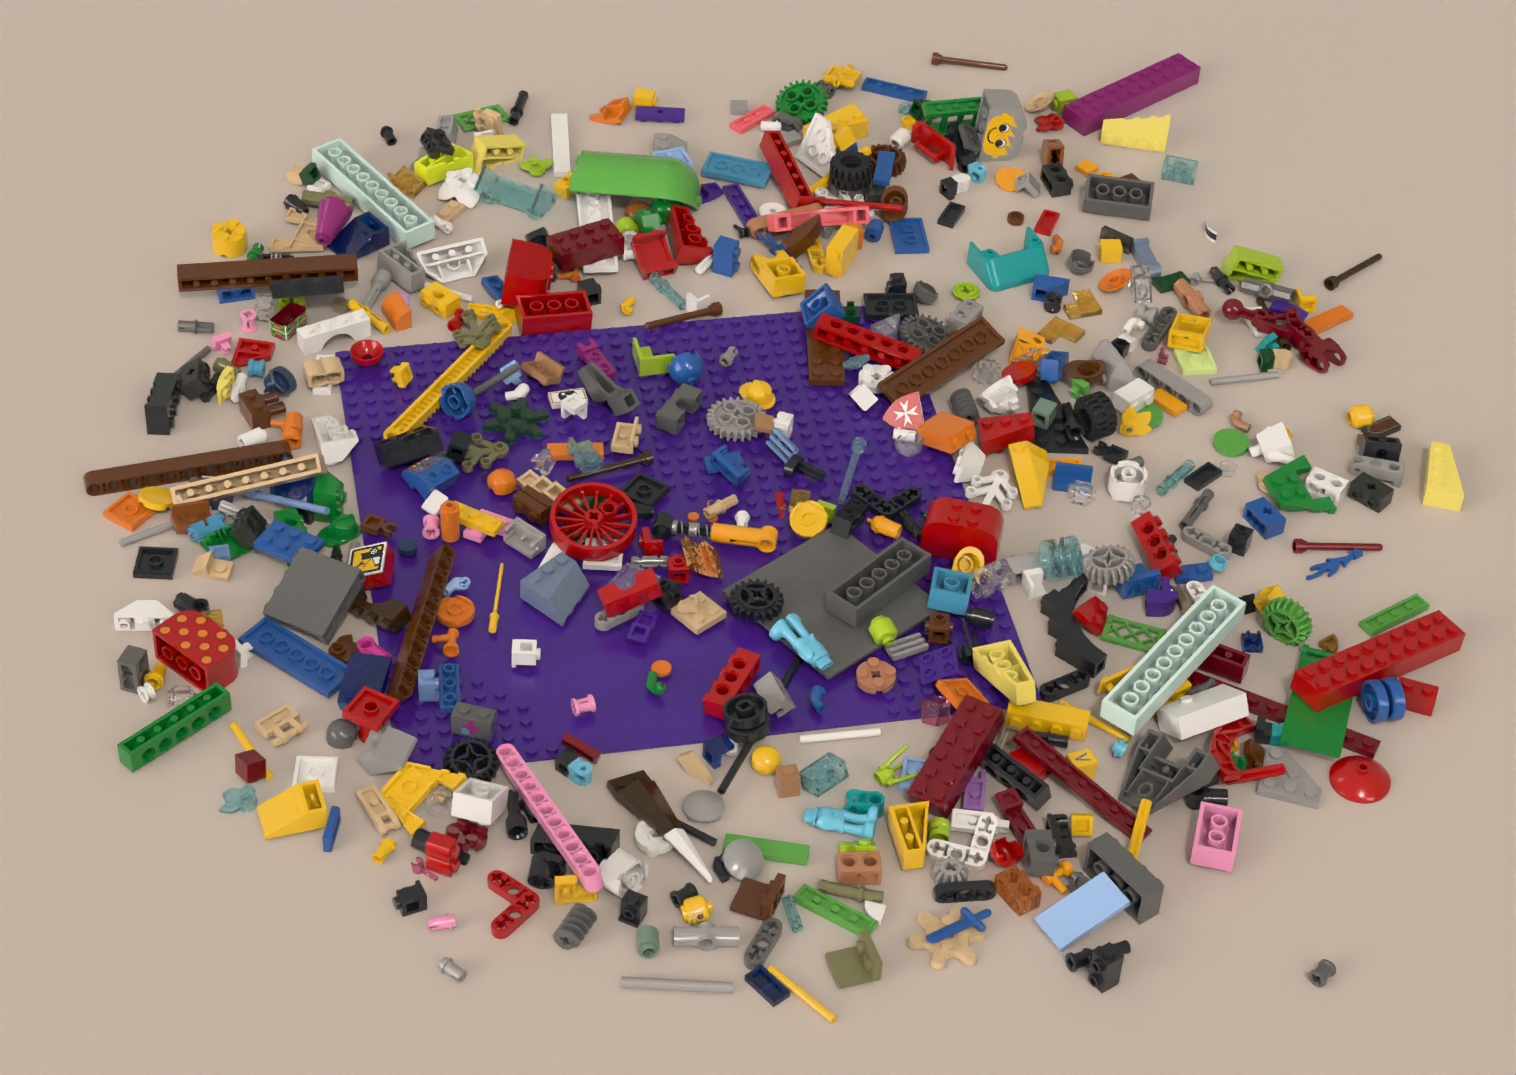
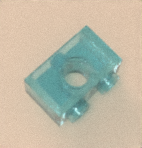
M1166 155L1161 179L1194 185L1199 161Z

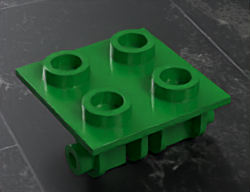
M232 523L224 528H220L219 531L215 530L208 535H204L202 541L199 542L207 552H209V546L229 544L231 560L253 550L252 547L245 550L230 534L233 527Z

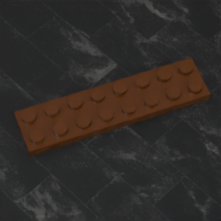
M816 289L805 290V299L814 293ZM832 290L840 300V290ZM806 327L809 385L845 386L843 349L812 338L815 327Z
M981 316L878 382L877 387L892 403L902 396L919 392L921 399L1004 345L1006 340Z

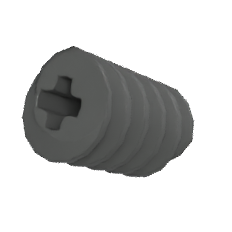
M961 388L954 391L950 396V403L955 416L973 421L975 426L977 418H980L970 390Z
M574 904L566 918L562 921V924L559 925L553 934V938L558 946L566 950L578 947L589 932V929L593 926V923L597 920L596 913L585 904Z

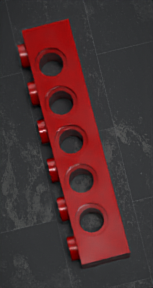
M825 313L821 314L816 323L812 337L870 360L889 365L897 370L919 357L923 349Z

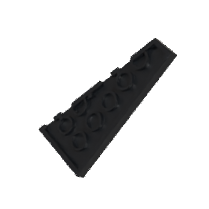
M1036 376L1027 383L1029 412H1032L1040 397L1057 403L1056 416L1048 429L1034 425L1035 441L1032 444L1046 450L1047 453L1088 454L1089 448L1082 437L1078 441L1068 439L1064 428L1066 420L1061 402L1046 380H1040L1041 376Z

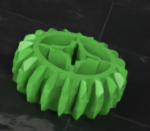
M1285 596L1282 598L1277 597L1272 601L1270 600L1263 608L1261 618L1263 620L1262 625L1266 626L1265 631H1268L1275 640L1286 643L1287 646L1291 644L1295 647L1299 644L1301 645L1312 632V619L1308 617L1309 612H1305L1304 607L1299 605V601L1295 603L1292 598L1287 599Z

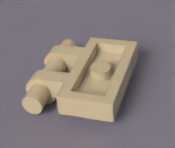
M480 106L474 107L473 116L476 119L475 127L478 132L492 129L494 135H504L500 113L488 108L483 111Z
M286 703L256 721L254 729L267 740L275 736L276 738L271 743L276 748L279 745L288 743L289 739L295 735L299 736L304 733L309 724L306 720L298 723L300 714ZM287 727H290V728H291V729H289L288 731L283 732V730L286 729Z

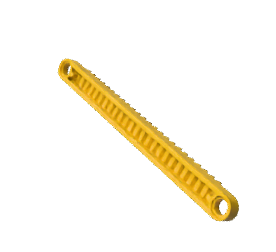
M498 319L497 321H499L501 327L507 328L492 333L490 336L491 342L485 348H477L472 344L384 431L383 440L422 426L424 421L427 422L428 417L431 418L432 413L435 414L436 409L439 410L440 408L439 397L442 396L441 389L450 383H464V381H467L468 377H471L472 373H475L476 369H479L480 365H483L484 361L486 362L488 357L490 358L492 353L494 354L495 350H498L499 346L503 345V341L512 333L511 321L508 319Z

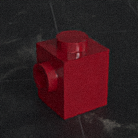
M254 749L235 754V773L247 783H254L266 778V759Z

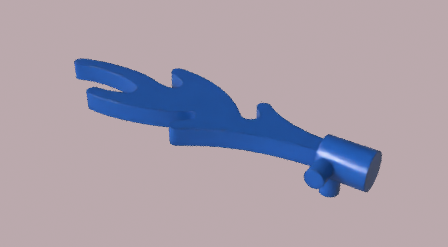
M761 233L757 234L767 246L772 248L769 252L776 256L775 251H785L782 244L778 245L768 233L765 234V237Z
M1354 549V552L1349 550L1348 553L1350 555L1339 558H1327L1326 563L1311 566L1310 571H1319L1308 575L1306 580L1320 577L1327 571L1329 572L1328 577L1333 576L1338 571L1341 563L1346 567L1351 560L1362 557V550Z

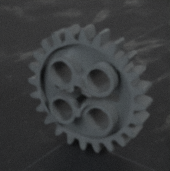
M915 314L914 317L912 315H909L908 318L905 317L904 321L901 322L898 337L902 338L901 342L923 349V354L947 339L952 330H947L949 326H943V321L938 322L937 318L931 319L930 315L925 317L924 314H921V317Z

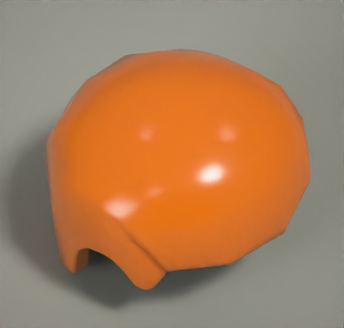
M506 468L495 469L487 477L488 488H492L495 495H507L516 490V477L512 471Z

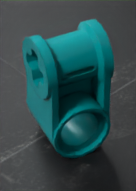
M851 789L846 792L847 804L844 806V809H847L848 812L866 814L871 806H879L878 818L883 816L885 798L881 792Z

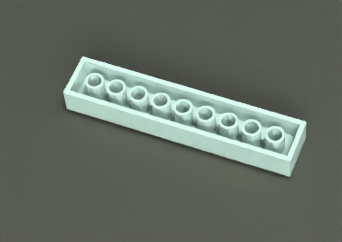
M341 138L312 149V162L316 163L319 172L347 197L355 198V204L395 241L400 243L406 240L407 247L410 249L435 238L434 221Z
M1212 585L1102 700L1100 717L1134 736L1243 620L1246 602Z

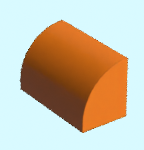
M398 291L390 293L382 303L381 312L395 332L411 328V309Z

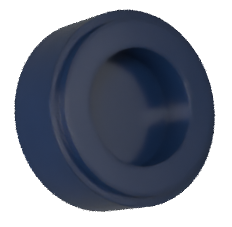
M411 538L401 539L398 542V552L403 556L414 555L417 552V542Z

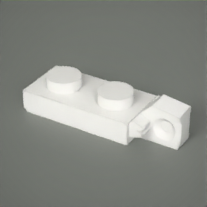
M954 808L952 809L950 831L975 833L980 816L989 812ZM995 816L997 818L995 835L997 833L1008 834L1010 821L1001 820L998 816ZM991 821L985 823V832H988Z

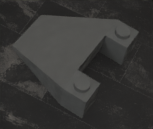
M1148 729L1137 744L1118 799L1139 809L1141 799L1151 800L1152 805L1149 814H1153L1209 784L1220 769V766L1212 753L1197 747L1194 748L1183 765L1167 760L1166 758L1173 750L1172 745L1164 734Z

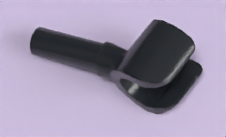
M736 224L733 225L738 230L740 239L749 237V228H741Z

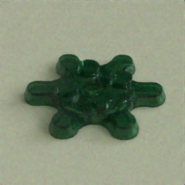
M519 397L510 406H503L498 402H493L489 407V412L496 417L485 420L482 428L486 432H503V442L508 445L516 443L517 437L520 435L541 439L543 431L536 424L549 420V413L545 409H528L529 402L525 397Z

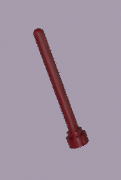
M1294 538L1292 549L1295 554H1302L1307 550L1354 551V549H1360L1362 551H1381L1383 545L1379 543L1307 542L1302 538Z

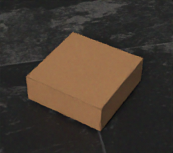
M755 412L753 430L771 434L773 431V416Z

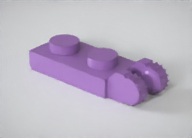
M981 770L980 779L972 777L965 788L964 810L984 811L987 779H985L986 770Z

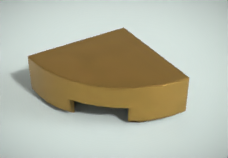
M1332 633L1320 640L1318 646L1324 651L1337 653L1338 639Z

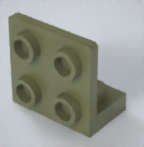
M868 930L859 932V941H856V946L825 954L839 989L881 980L883 962Z

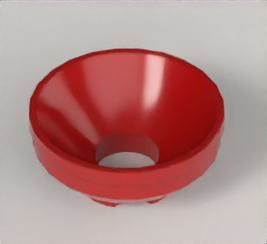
M369 339L360 340L350 348L352 360L363 367L374 366L382 359L384 353L383 346L379 342Z

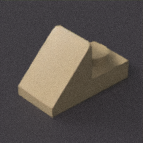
M209 551L197 556L191 575L229 583L235 565L231 561L216 559L213 552Z

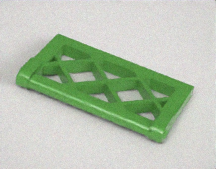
M499 104L481 108L483 111L488 108L500 113L502 123L509 121V115ZM474 110L455 114L456 121L463 132L476 129L475 121H470L471 118L474 119Z
M1109 614L1100 640L1148 653L1152 647L1145 644L1152 642L1155 645L1166 634V629H1160ZM1115 622L1122 625L1115 627L1112 623ZM1130 627L1137 628V629H1141V630H1138V631L1133 632V630H1132ZM1126 628L1129 634L1121 636L1118 630ZM1114 632L1117 637L1108 634ZM1149 632L1156 633L1158 636L1152 637ZM1145 633L1149 638L1140 641L1137 635ZM1133 637L1136 642H1132L1126 639Z

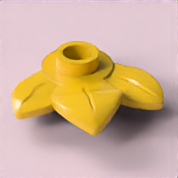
M1132 405L1123 411L1121 415L1123 422L1119 426L1120 433L1123 436H1144L1152 430L1148 425L1151 420L1150 411L1136 413Z

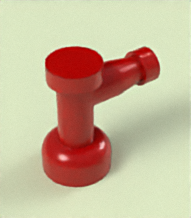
M461 308L455 310V317L447 323V327L451 332L462 327L461 321L463 319L461 314L464 310Z

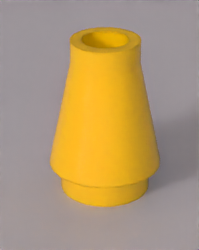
M161 662L156 663L144 677V682L150 683L154 691L162 688L164 685L166 665Z

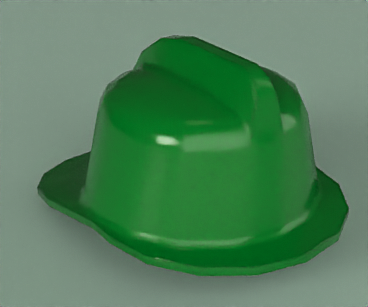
M338 514L332 518L330 525L319 531L317 537L325 540L324 547L340 546L360 536V525L356 523L353 514Z

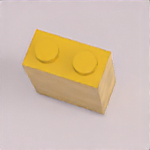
M843 224L830 241L826 251V275L839 279L842 278L857 256L859 229Z

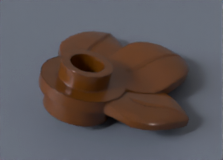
M351 634L339 637L328 649L329 655L345 663L358 664L363 661L357 648V643L353 642Z

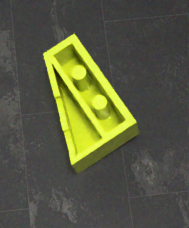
M451 142L455 149L452 156L438 152L435 158L431 159L427 154L414 163L415 180L429 186L445 180L446 173L449 171L463 170L464 168H471L473 170V153Z

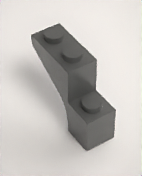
M594 362L588 363L577 371L592 401L596 403L607 400L615 416L629 413L640 405L632 388L624 389L617 386Z

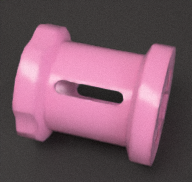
M252 309L243 310L240 313V318L243 322L241 329L245 333H253L257 330V324L255 323L256 312Z
M428 514L423 518L424 528L422 534L426 539H436L440 534L438 528L440 521L437 515Z
M592 694L577 700L575 698L571 699V708L575 716L588 711L592 713L596 711V704Z

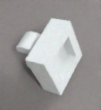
M235 640L238 667L242 669L247 667L248 659L253 657L249 650L253 649V646L249 642L241 645L238 640Z

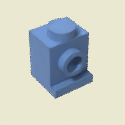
M434 669L418 670L419 702L439 701V678H435Z

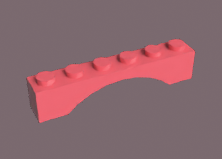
M858 205L767 214L768 231L772 232L790 231L818 214L821 216L822 226L843 225L853 222L861 224L870 223L869 206Z

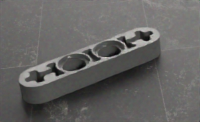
M1166 306L1161 309L1143 336L1141 344L1143 350L1152 352L1158 348L1176 318L1177 310L1175 308Z

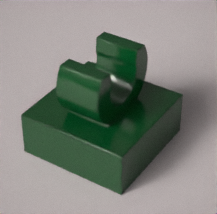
M847 301V306H843L845 317L842 320L849 323H860L859 307L854 306V301Z

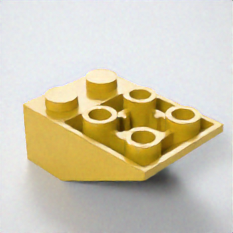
M318 779L297 783L257 806L265 840L325 828L328 820L327 807Z

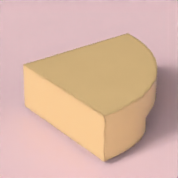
M699 594L689 595L688 598L680 600L677 611L697 613Z

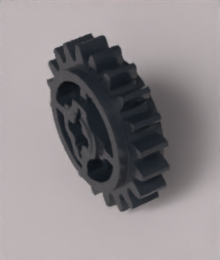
M757 578L756 581L748 579V583L741 581V586L736 584L735 589H731L729 597L730 609H734L733 614L739 613L740 619L745 617L746 622L751 619L754 620V623H757L758 620L765 623L766 618L772 621L773 616L778 617L779 612H782V607L784 606L783 592H779V587L774 588V583L767 584V580L760 582L759 578Z

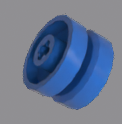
M1396 677L1364 681L1361 687V703L1364 714L1371 724L1382 723L1386 720H1401L1404 717L1406 708L1405 694L1401 683Z

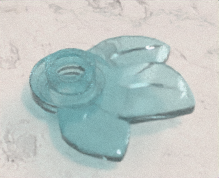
M244 785L241 789L230 788L225 790L222 796L226 803L219 808V812L233 814L239 810L242 812L253 811L257 807L258 802L255 788L251 785Z

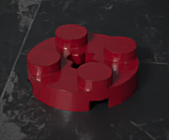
M459 818L457 822L447 826L445 835L458 840L460 851L468 852L469 848H475V851H480L487 845L488 828L471 823L467 819Z

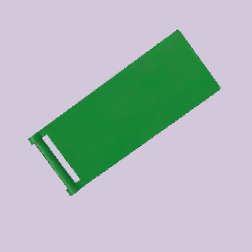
M1303 644L1297 669L1335 653L1310 648L1309 645ZM1292 690L1280 743L1340 758L1353 697L1316 713Z

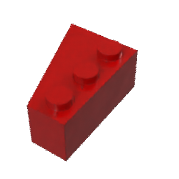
M1032 412L977 418L980 450L986 455L985 458L990 453L996 451L997 453L1003 452V449L1009 447L1008 444L1035 441Z

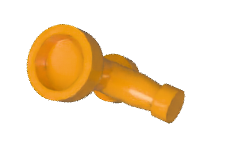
M1064 859L1059 862V866L1054 871L1053 876H1041V879L1046 886L1053 884L1064 895L1068 892V888L1064 886L1059 877L1062 875L1064 877L1071 876L1074 873V869L1071 863Z

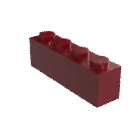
M1219 644L1200 664L1198 669L1241 684L1248 671L1251 655Z

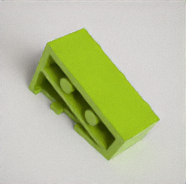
M1235 244L1220 270L1228 276L1229 281H1239V283H1242L1244 277H1249L1264 282L1276 283L1283 273L1284 267L1280 257Z

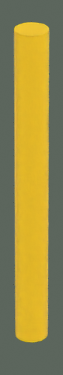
M1060 700L1058 704L1077 708L1064 700ZM1090 715V724L1120 740L1122 738L1125 739L1124 742L1129 743L1131 740L1130 735Z
M232 722L230 728L245 750H256L238 723ZM266 765L265 779L270 781L274 776Z
M773 965L767 968V973L830 1023L836 1020L837 1016L777 968Z

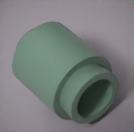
M645 925L637 931L638 952L643 958H654L660 950L659 931L651 925Z

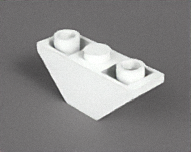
M972 441L963 446L959 451L952 473L955 474L953 481L955 483L971 481L973 475H980L986 455Z
M136 600L114 613L115 630L152 631L153 628L174 614L157 600Z

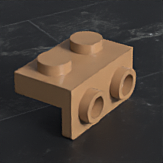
M541 351L537 352L534 361H526L521 364V368L526 372V375L539 380V383L544 386L560 384L565 370L564 366Z

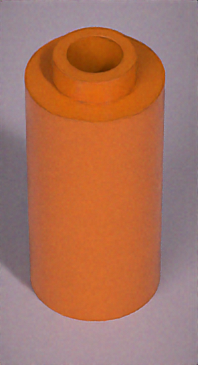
M446 501L440 505L441 539L445 542H455L460 538V509L458 503L454 501Z

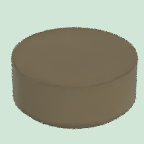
M346 298L335 299L332 302L333 311L339 314L347 313L350 310L348 308L349 300Z

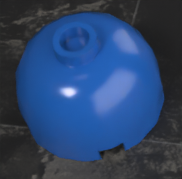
M690 352L682 353L671 360L672 364L670 366L667 364L668 373L676 383L681 385L685 383L692 386L701 378L704 373V364L698 352H695L696 355H691Z
M454 382L445 385L441 389L442 396L439 397V402L447 416L452 415L455 420L467 417L473 412L477 398L474 390L468 384Z

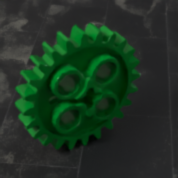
M802 79L801 83L796 80L794 85L790 82V87L784 86L785 91H779L780 95H777V100L775 101L776 111L797 117L805 125L812 121L815 113H820L824 116V111H827V94L825 89L822 90L821 85L817 86V82L811 84V80H808L805 83L804 79Z

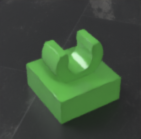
M1082 378L1071 379L1072 388L1070 392H1072V398L1078 399L1081 395L1091 394L1090 383Z

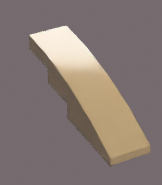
M531 469L516 479L517 485L521 488L529 485L552 501L565 490L557 481L552 483L544 475L540 477ZM578 498L574 499V501L579 506L582 505V502ZM568 503L563 506L574 511Z

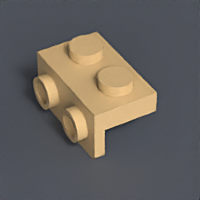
M635 416L634 424L617 422L611 443V452L633 454L634 447H638L639 436L637 435H641L642 431L639 417Z

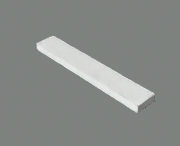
M551 114L554 177H564L568 171L571 172L567 114Z

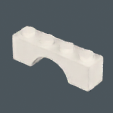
M361 309L297 328V345L304 356L322 351L326 341L338 334H348L354 341L371 336L370 318Z

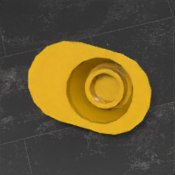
M753 380L739 388L740 395L746 398L747 402L753 400V404L759 403V407H763V410H767L775 404L772 388L765 381Z
M969 546L960 550L953 559L952 570L973 574L971 590L978 583L984 566V556L980 550Z

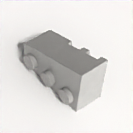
M406 240L378 250L377 269L388 271L392 276L391 279L409 293L424 288L425 269L418 258L413 256L412 249L407 247Z

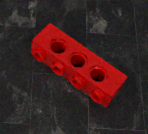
M1149 510L1130 522L1153 570L1158 569L1161 573V578L1170 577L1171 580L1183 572L1180 566L1182 561L1177 553L1174 554L1173 551L1176 549L1170 540L1168 541L1169 534L1164 527H1161L1163 522L1158 515L1154 516Z
M740 647L735 654H731L727 666L721 669L720 677L718 680L715 679L713 681L710 692L704 695L702 703L705 704V714L724 720V704L733 696L745 693L760 670L761 655Z

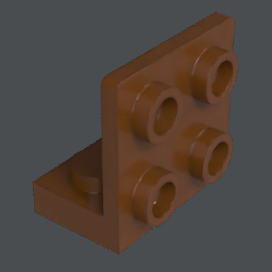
M777 873L775 880H771L769 884L746 877L743 878L730 906V911L762 921L773 918L785 892L786 875Z

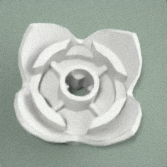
M471 168L449 171L446 173V179L439 189L438 200L446 201L456 197L459 203L472 209L479 201L480 192L487 191V186L480 181L478 175Z

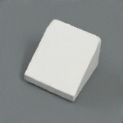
M435 489L421 507L429 514L438 516L440 514V505L449 500L447 496Z

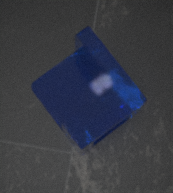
M722 733L703 743L702 757L713 769L721 766V755L733 750L734 744Z

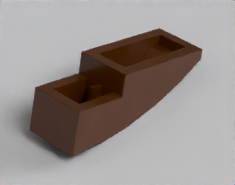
M818 214L791 230L792 235L781 241L783 248L790 257L797 258L815 242L823 229L821 216Z

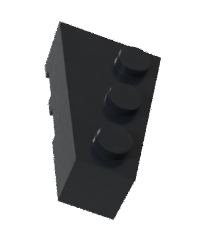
M425 425L373 444L379 465L387 468H393L398 466V463L409 462L415 458L444 450L438 428Z

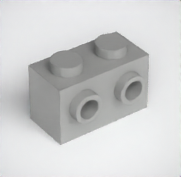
M965 298L956 306L952 313H949L947 317L949 327L947 330H960L983 316L984 305Z

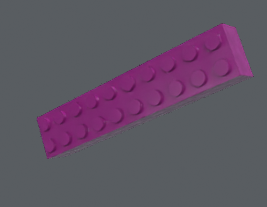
M1177 53L1065 104L1062 118L1065 124L1082 136L1089 135L1103 127L1104 119L1125 118L1198 84L1201 67L1182 54Z

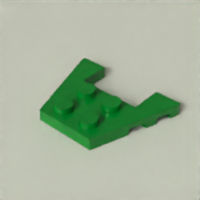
M1305 455L1266 475L1262 482L1278 509L1293 511L1310 509L1315 513L1328 511V514H1335L1337 508L1330 496L1312 499L1298 474L1310 472L1312 468Z

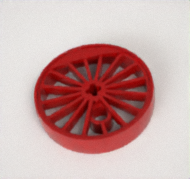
M585 482L573 485L561 492L551 507L549 528L553 541L564 553L579 560L599 562L615 558L630 547L637 531V511L632 500L620 489L605 483ZM586 496H595L594 509H590ZM598 497L606 498L607 500L603 501L597 508ZM574 499H582L586 512L574 501ZM568 503L576 512L563 506ZM622 509H624L627 512L625 514L617 515V513ZM558 512H560L569 517H559L556 515ZM631 520V524L616 523V522ZM557 523L567 524V526L558 527ZM617 530H623L628 532L626 534H623ZM568 532H573V533L569 534L568 536H566V535L564 534V533H568ZM590 533L589 546L582 545ZM593 534H595L599 546H592ZM582 535L577 543L572 541L573 539ZM601 536L609 543L608 545L603 544ZM611 536L616 537L619 540L615 541Z

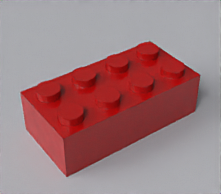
M585 290L516 295L514 312L521 335L590 330L592 327L593 312Z

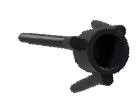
M962 618L961 621L967 644L962 647L961 653L956 648L959 662L964 661L965 664L972 665V648L978 647L977 631L973 630V646L965 618ZM948 640V645H952L953 643Z

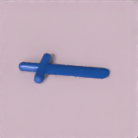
M963 907L960 913L964 918L926 935V940L930 943H937L971 926H974L980 932H984L986 925L981 920L990 917L992 912L990 909H985L973 914L967 907Z

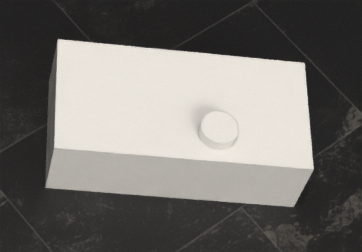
M1225 684L1193 695L1182 696L1179 700L1163 705L1157 710L1159 730L1180 740L1249 716L1246 693Z

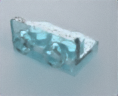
M573 437L568 438L567 452L569 456L574 458L575 466L579 467L583 474L604 468V462L590 439L576 443Z

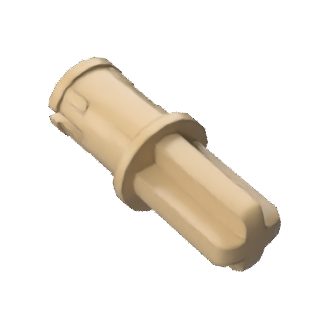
M734 494L723 500L718 499L714 504L703 508V511H705L703 515L709 520L720 513L724 514L727 509L736 505L739 501Z

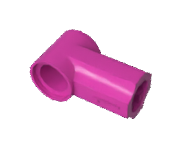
M365 636L358 640L357 648L363 661L369 660L380 670H387L391 667L392 655L378 646L373 637Z

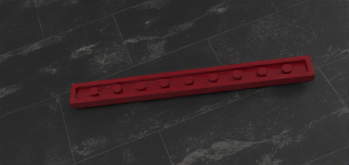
M1194 671L1187 679L1193 687L1205 683L1212 677ZM1213 678L1216 682L1213 687L1225 684L1245 692L1249 713L1266 717V719L1278 724L1284 723L1288 709L1287 705ZM1346 728L1342 748L1374 759L1381 741Z

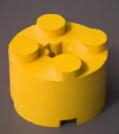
M236 218L212 225L213 251L216 255L220 257L225 255L231 259L245 254V250L248 249L245 225Z

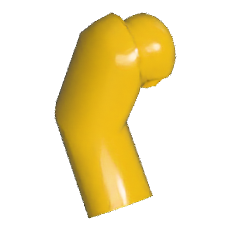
M629 296L620 304L624 315L629 316L634 311V307L631 308V306L636 303L635 297Z

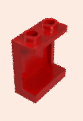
M657 229L646 234L638 233L632 238L630 245L642 280L672 275L677 271V260L673 261L665 239L666 230L660 231Z

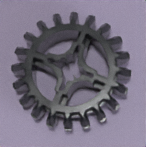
M466 736L465 741L459 738L457 744L453 742L450 744V748H447L445 751L446 755L443 756V769L455 774L459 772L464 773L467 779L471 777L492 782V778H495L497 775L496 771L499 770V759L496 749H492L491 742L485 744L484 738L480 741H477L476 736L473 740H469V737ZM469 758H470V760H471V763H473V768L471 767V764L469 763ZM483 767H486V768H485L484 770H482L481 772L476 773L478 770H481V769H483Z

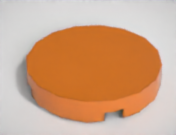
M455 595L452 598L450 596L444 597L441 600L436 618L442 625L458 628L466 626L475 617L474 604L470 599L461 595Z

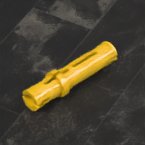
M351 299L348 302V308L352 311L363 309L370 318V324L386 335L391 331L392 326L373 313L367 305H362L356 299Z

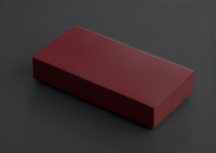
M564 733L561 745L566 748L572 747L576 750V754L593 764H597L601 756L600 751L570 733Z

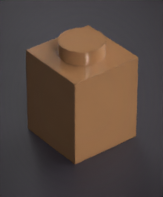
M797 765L776 766L775 786L779 798L799 796L801 778Z

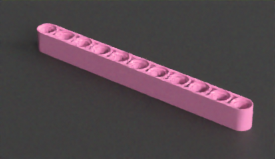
M509 743L500 745L496 749V754L501 769L574 874L577 875L584 888L588 892L601 890L604 886V881L596 861L515 747Z

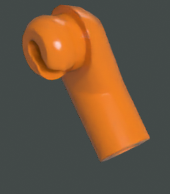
M1058 234L1052 236V241L1055 245L1050 246V253H1056L1057 255L1061 252L1064 241Z

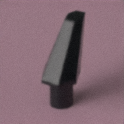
M334 545L330 558L343 562L340 546Z

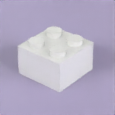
M470 777L453 792L451 816L475 821L480 825H491L507 810L509 787Z

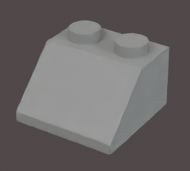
M390 726L382 727L379 732L371 730L357 759L370 776L402 770L417 742V738Z

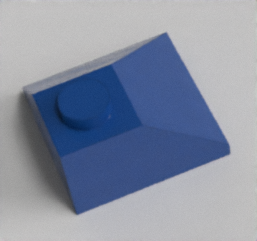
M827 283L800 303L804 324L807 328L815 327L822 313L841 320L845 317L842 303Z

